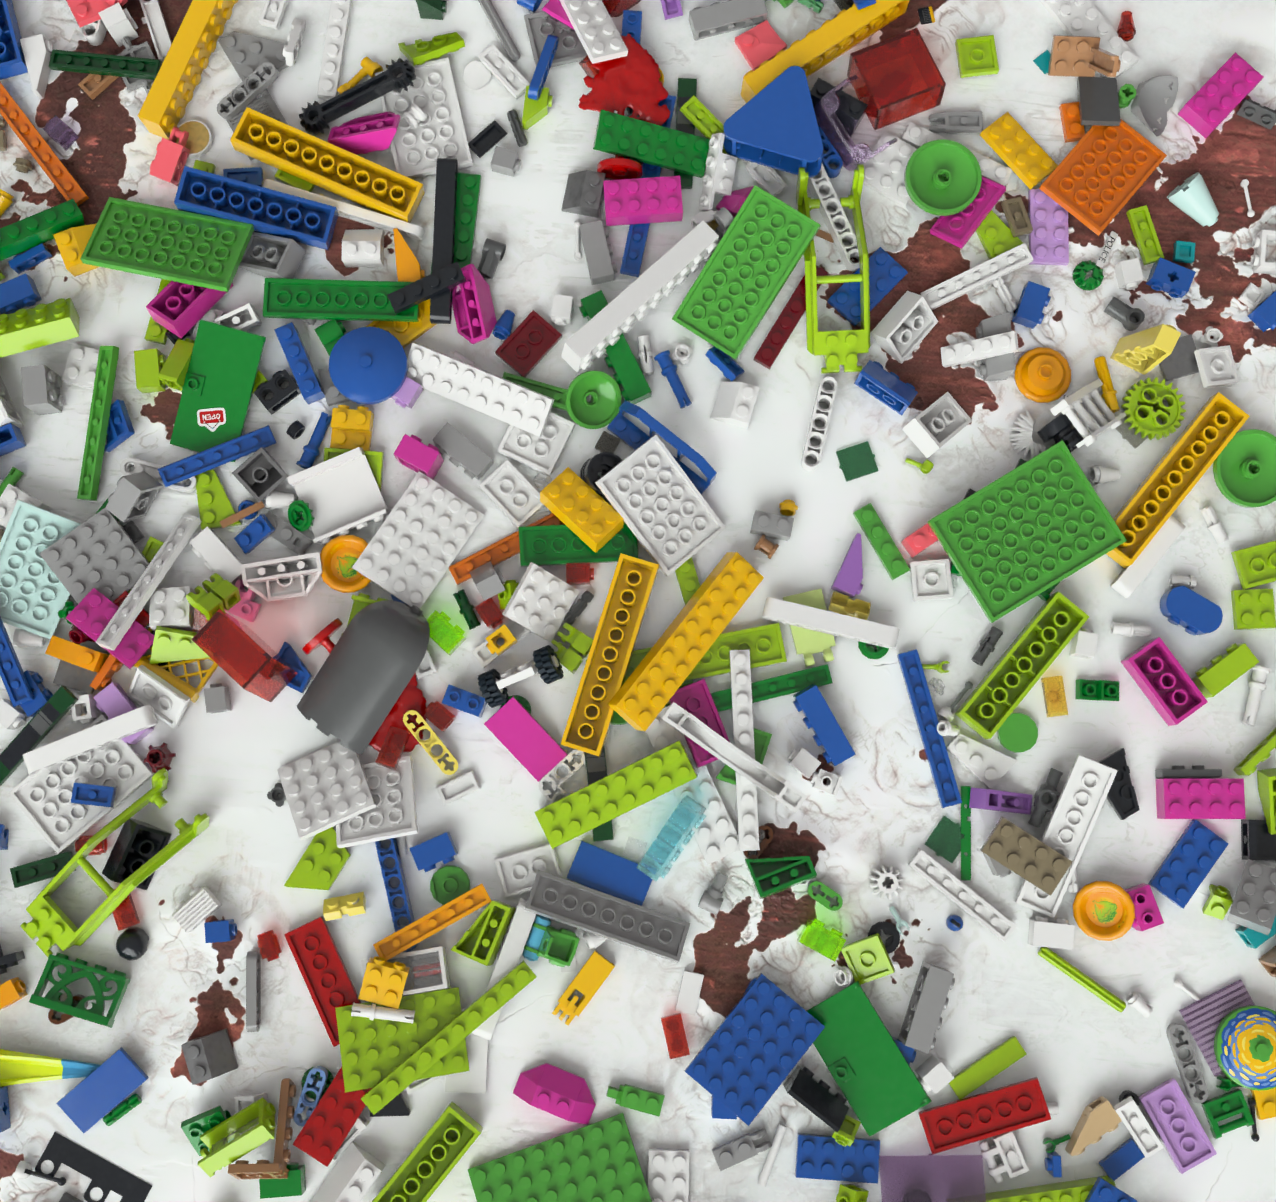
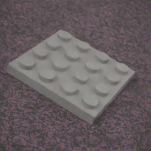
M105 508L40 553L41 557L77 604L93 588L113 602L125 590L129 591L134 587L150 564L114 515Z

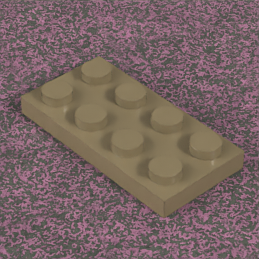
M1004 817L1000 818L980 851L1050 896L1072 863L1071 860Z

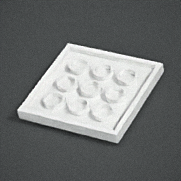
M340 741L277 769L298 836L302 841L377 807L358 753L339 744Z
M405 756L362 765L377 807L336 825L337 847L344 848L418 833L412 757Z

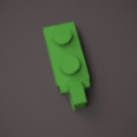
M620 1084L619 1089L609 1086L607 1090V1097L616 1099L615 1103L622 1107L660 1116L665 1097L663 1094L627 1084Z

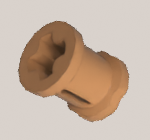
M762 535L754 550L761 551L771 559L779 545L772 543L765 538V535Z

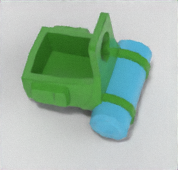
M536 915L522 956L529 961H537L541 957L548 959L552 965L559 967L570 966L576 953L579 937L571 930L565 928L555 929L550 926V918Z

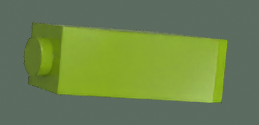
M185 338L184 341L178 339L159 372L158 378L169 388L182 391L194 347V340Z

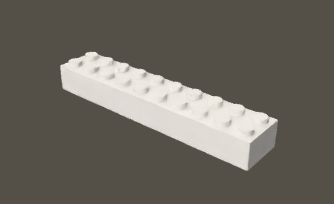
M702 220L564 343L561 357L577 373L582 369L584 371L588 369L595 357L600 358L606 352L605 348L607 346H613L620 339L619 336L623 332L625 334L633 328L635 321H641L647 315V311L650 308L654 309L659 305L660 299L664 295L668 297L674 291L673 287L684 283L690 272L695 273L700 268L702 261L709 260L717 247L716 243L719 235Z

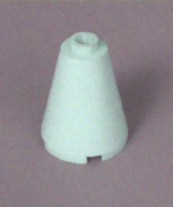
M1199 172L1188 177L1181 186L1178 185L1167 196L1171 203L1203 227L1206 225L1210 227L1218 221L1219 212Z

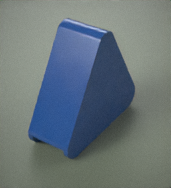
M791 66L725 121L724 149L731 156L798 175L799 168L804 167L805 172H808V178H812L821 170L823 144L805 71L799 66Z

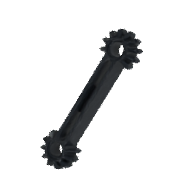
M398 58L397 62L391 59L392 64H386L387 70L322 104L314 101L313 105H311V103L307 102L308 107H301L304 113L299 114L301 126L305 128L307 133L312 132L317 136L320 131V133L324 134L325 128L330 129L328 123L394 89L401 93L403 88L405 91H408V86H414L412 80L416 79L414 67L411 66L408 60L403 61L401 58Z

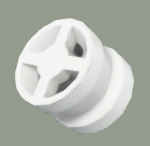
M413 104L409 111H405L402 114L404 119L414 129L419 126L421 121L424 122L427 119L426 115L416 104Z

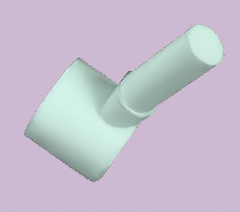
M894 906L890 907L889 909L897 922L896 928L898 932L903 935L900 930L902 926H906L910 931L908 923L899 917Z

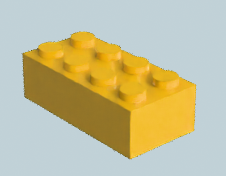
M569 467L540 491V502L595 553L623 528L624 519Z

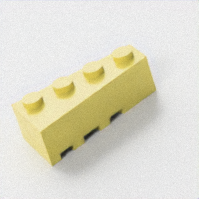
M1161 324L1119 339L1110 358L1146 375L1172 353L1181 332L1177 331L1172 325Z

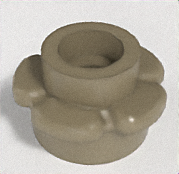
M16 158L15 163H13L18 172L28 173V170H33L31 168L32 162L29 160Z

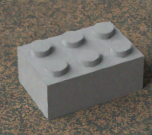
M1248 859L1227 920L1269 935L1276 916V868Z

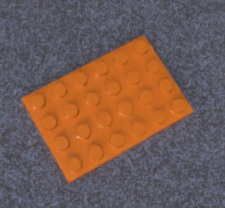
M1122 119L1119 126L1093 125L1042 183L1039 189L1099 236L1167 155Z

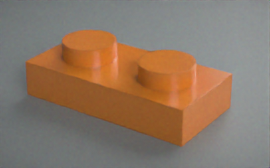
M1079 102L1061 104L1059 109L1065 143L1080 141L1085 135L1084 125L1080 123Z
M110 654L91 682L90 687L102 691L111 684L112 676L121 669L123 663Z

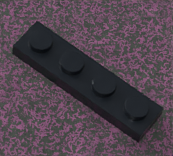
M455 262L388 294V298L394 312L398 314L466 282L459 263Z

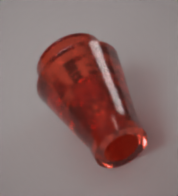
M1130 11L1121 13L1117 29L1118 37H1121L1124 41L1132 40L1136 34L1132 12Z

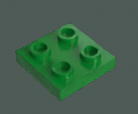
M221 1106L181 1122L183 1132L199 1157L201 1156V1149L206 1148L210 1151L200 1139V1135L231 1117L228 1110L223 1111Z

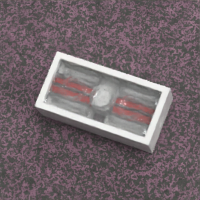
M440 946L400 953L387 960L390 963H404L406 967L410 968L402 996L451 988L446 947ZM369 959L361 960L363 978Z

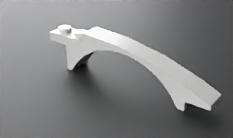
M673 702L662 717L671 726L796 813L808 797L793 787L790 782L741 751Z

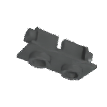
M1244 98L1241 103L1242 106L1236 114L1271 130L1276 123V110L1260 106L1259 103L1251 100V98Z

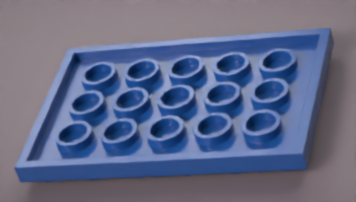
M761 973L684 1071L749 1126L825 1026Z

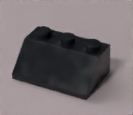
M818 77L810 91L818 126L821 127L826 135L847 145L864 117L868 105Z
M130 818L124 823L102 874L111 881L122 883L168 844L172 834L146 822ZM154 873L136 888L147 890Z
M797 1066L783 1085L787 1093L838 1132L849 1110L848 1105L845 1103L847 1099L838 1092L836 1094L832 1093L829 1090L831 1087L822 1079L818 1082L813 1078L814 1073L807 1067L802 1069Z

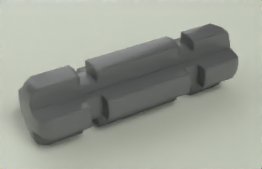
M508 111L507 117L518 146H526L528 143L517 111Z
M585 591L582 594V598L578 599L571 608L570 613H567L564 621L572 625L576 621L575 618L580 616L588 606L587 603H590L594 598L591 592Z

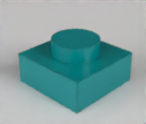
M1176 241L1173 249V262L1192 264L1195 257L1196 243Z

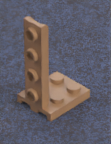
M1053 35L1048 75L1095 77V71L1107 77H1116V73L1120 70L1121 61L1119 56L1099 48L1100 37Z
M285 1078L281 1081L274 1163H270L269 1160H257L256 1164H248L249 1161L237 1160L235 1164L228 1165V1174L237 1179H288L289 1170L286 1167L287 1162H290L291 1151L288 1149L289 1140H292L293 1129L290 1127V1123L295 1113L292 1101L293 1097H296L297 1091L296 1085H294L290 1078Z

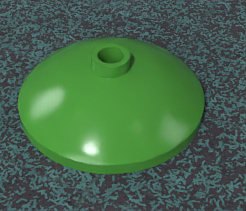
M595 370L583 372L573 379L567 389L565 396L567 412L570 418L581 427L587 429L605 427L613 421L619 412V407L621 406L620 388L616 381L604 372ZM590 395L591 400L587 402V396Z

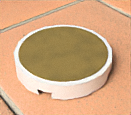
M188 120L178 126L180 131H187L189 133L185 146L190 149L188 158H198L200 155L209 152L213 143V136L205 123L199 120Z

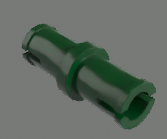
M465 590L454 593L453 596L460 608L459 612L461 615L463 614L469 630L480 626L481 623L473 610L475 607L473 604L471 605Z

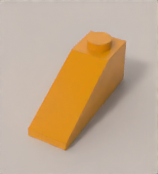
M393 229L398 282H415L426 277L425 270L421 269L418 260L398 229Z
M52 635L45 652L47 655L94 672H99L109 656L103 652Z

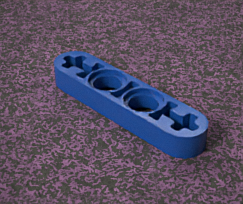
M550 34L547 36L529 86L528 98L538 101L558 48L559 37Z

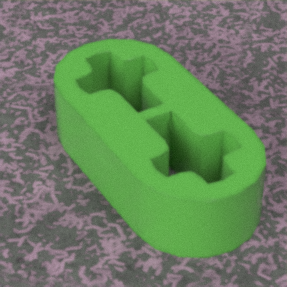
M812 881L808 884V895L831 911L839 910L842 907V897L819 881ZM819 884V889L824 893V895L821 896L818 893L813 895V890L811 889L812 886L817 887ZM828 895L831 898L836 896L838 905L830 907V901L825 899Z

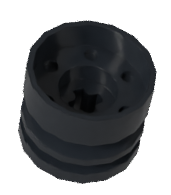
M1060 414L1037 432L1044 443L1053 439L1055 443L1052 446L1063 440L1070 452L1078 448L1076 444L1083 440V437L1073 426L1066 414Z
M612 452L597 454L589 458L582 465L580 478L597 494L603 497L605 495L595 483L600 479L598 473L601 472L602 476L620 463L622 459Z

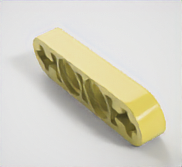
M416 710L407 711L403 717L405 726L444 774H454L458 769L456 758ZM408 714H411L412 716L416 714V722L418 724H420L421 722L424 723V725L419 727L416 732H414V730L412 729L416 727L414 723L407 722V720L409 719L407 716ZM428 729L430 731V738L427 740L420 739V730ZM435 744L443 748V752L439 756H435L431 752V748ZM445 753L449 755L446 757L448 762L453 761L455 763L452 771L444 769L446 764L443 760L441 763L438 762V759L442 758Z

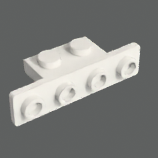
M724 133L712 134L709 141L710 148L706 159L705 176L702 181L703 189L699 199V211L712 210L715 193L724 196H731L738 157L722 153Z

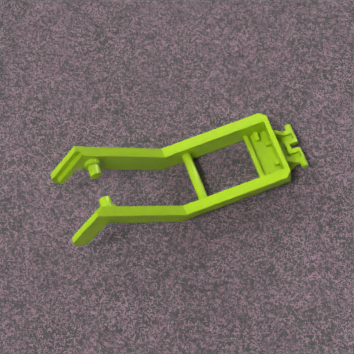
M863 164L857 165V170H854L850 195L848 197H841L839 200L842 207L852 209L860 259V274L816 276L814 239L803 254L805 262L807 350L814 356L824 355L826 367L821 368V374L839 373V365H843L844 372H860L862 366H857V353H869V256L860 206L864 181ZM801 167L798 171L796 189L797 210L811 219L810 211L811 209L820 208V199H811V197L807 196L808 172H805V168ZM860 282L861 329L818 331L817 284Z
M165 768L159 770L152 777V789L94 834L26 908V911L33 917V920L28 924L26 922L22 923L20 927L32 940L36 937L39 938L36 945L47 957H49V954H53L50 949L56 944L62 951L74 945H83L140 883L209 827V816L206 813L196 815L192 825L190 823L187 824L183 818L179 819L174 825L180 830V835L126 878L115 890L86 860V857L101 841L150 802L152 804L155 803L159 809L167 804L162 793L167 789V783L169 782L168 771ZM80 865L108 898L78 929L50 896Z

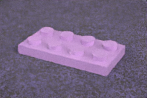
M1040 189L1029 190L1028 217L1033 227L1032 233L1029 234V252L1033 257V261L1029 265H1068V211Z
M1171 1078L1139 1096L1141 1105L1181 1174L1217 1154L1176 1079Z

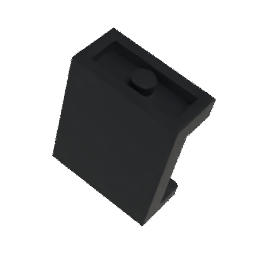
M1241 819L1242 860L1276 861V834H1269L1266 820Z

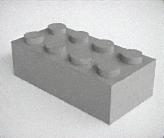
M922 962L898 1040L905 1046L929 1054L930 1049L934 1048L936 1042L934 1035L936 1029L939 1030L942 1024L941 1013L943 1009L947 1008L949 1001L947 995L949 989L952 990L955 983L952 972L930 963Z

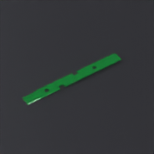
M961 786V834H964V839H961V880H971V821H967V817H971V808H969L971 786Z

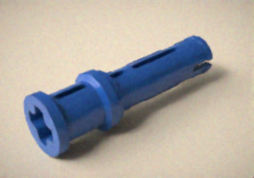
M666 350L659 353L654 359L658 361L662 369L661 374L667 378L680 408L683 409L685 406L691 405L692 402L676 372L678 367L671 360L670 351Z
M321 412L308 445L303 447L304 452L301 459L296 463L299 467L304 469L312 467L316 457L320 455L319 447L330 425L331 415Z

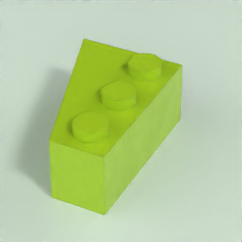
M492 900L451 950L483 965H493L516 908L499 900Z

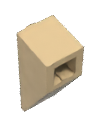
M1101 1096L1085 1107L1065 1148V1151L1072 1157L1082 1154L1085 1151V1147L1100 1141L1103 1134L1114 1131L1119 1126L1118 1124L1122 1122L1106 1098Z

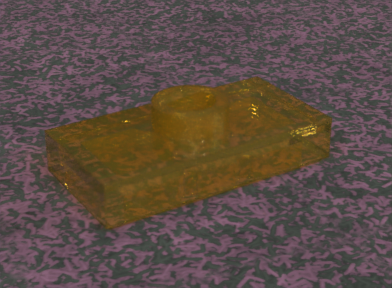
M1062 676L1041 678L1047 717L1068 715Z

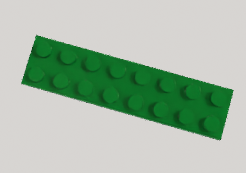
M265 278L263 317L419 322V304L396 314L388 298V294L413 282Z

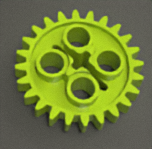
M1148 377L1145 381L1141 379L1137 384H1133L1131 389L1125 392L1128 396H1125L1122 400L1126 403L1121 405V408L1126 409L1124 412L1127 415V419L1124 423L1130 422L1129 430L1132 428L1136 429L1134 435L1141 432L1142 439L1148 435L1149 440H1152L1154 437L1159 440L1162 438V435L1166 438L1170 435L1169 433L1173 434L1176 432L1175 428L1181 426L1179 421L1184 420L1185 417L1180 414L1186 412L1181 406L1186 403L1179 400L1183 395L1176 394L1178 388L1171 389L1172 382L1165 385V379L1158 383L1157 377L1152 382ZM1144 393L1150 396V400L1144 397ZM1162 400H1166L1169 406H1164ZM1138 410L1144 413V418L1138 415ZM1156 417L1162 420V425L1157 422Z

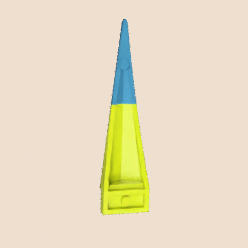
M0 1049V1087L38 1081L87 1077L100 1065Z

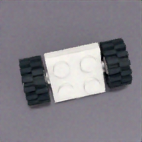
M547 645L533 651L534 658L523 663L522 666L518 667V670L516 667H513L500 675L496 669H491L478 675L479 689L482 691L483 698L485 697L486 703L491 708L508 702L509 695L505 687L537 672L546 684L563 678L562 665L557 658V654L554 653V649Z

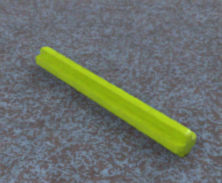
M1041 947L1039 949V956L1119 1012L1124 1011L1126 1008L1124 1001L1049 948Z

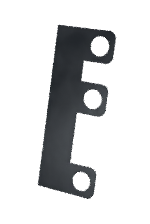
M54 1132L35 1167V1172L45 1174L41 1170V1164L45 1160H50L54 1164V1169L46 1175L54 1177L61 1163L92 1179L84 1194V1199L87 1202H104L110 1190L123 1196L120 1202H144L152 1188V1185ZM95 1187L100 1188L103 1192V1196L99 1201H93L90 1198V1191Z

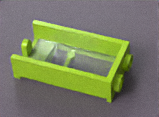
M262 1097L200 1135V1139L210 1151L206 1148L200 1150L203 1159L198 1161L199 1167L209 1177L215 1175V1171L221 1170L223 1166H228L267 1142L270 1138L274 1139L276 1128V1109L274 1105L268 1103Z

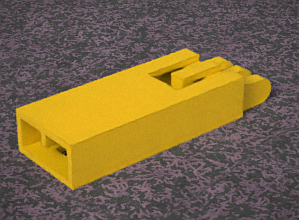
M594 950L559 998V1004L552 1014L557 1015L561 1009L563 1012L559 1019L562 1021L567 1014L569 1017L566 1019L565 1024L569 1025L576 1015L579 1016L615 965ZM577 989L579 992L583 994V996L575 1006V1003L577 1002L579 997L574 995L571 1001H569V998Z

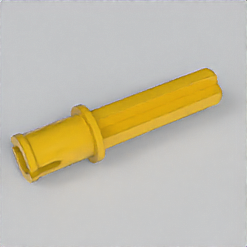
M1104 356L1095 358L1094 363L1098 377L1103 383L1101 386L1103 394L1101 396L1112 413L1120 410L1115 395L1117 391L1113 388L1106 359Z

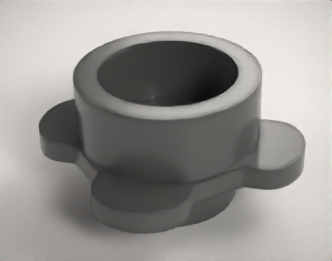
M276 783L275 788L267 794L268 799L275 802L278 807L283 806L286 800L281 783Z

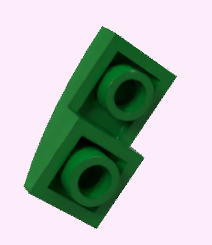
M1077 679L1075 699L1119 701V681Z

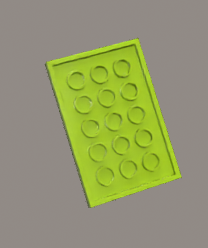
M459 987L402 996L399 1009L415 1010L413 1024L375 1018L374 1020H369L367 1017L351 1016L353 1005L336 1007L345 1093L373 1088L461 1014ZM366 1002V1003H360V1004L372 1005V1002ZM465 1038L416 1080L470 1071Z

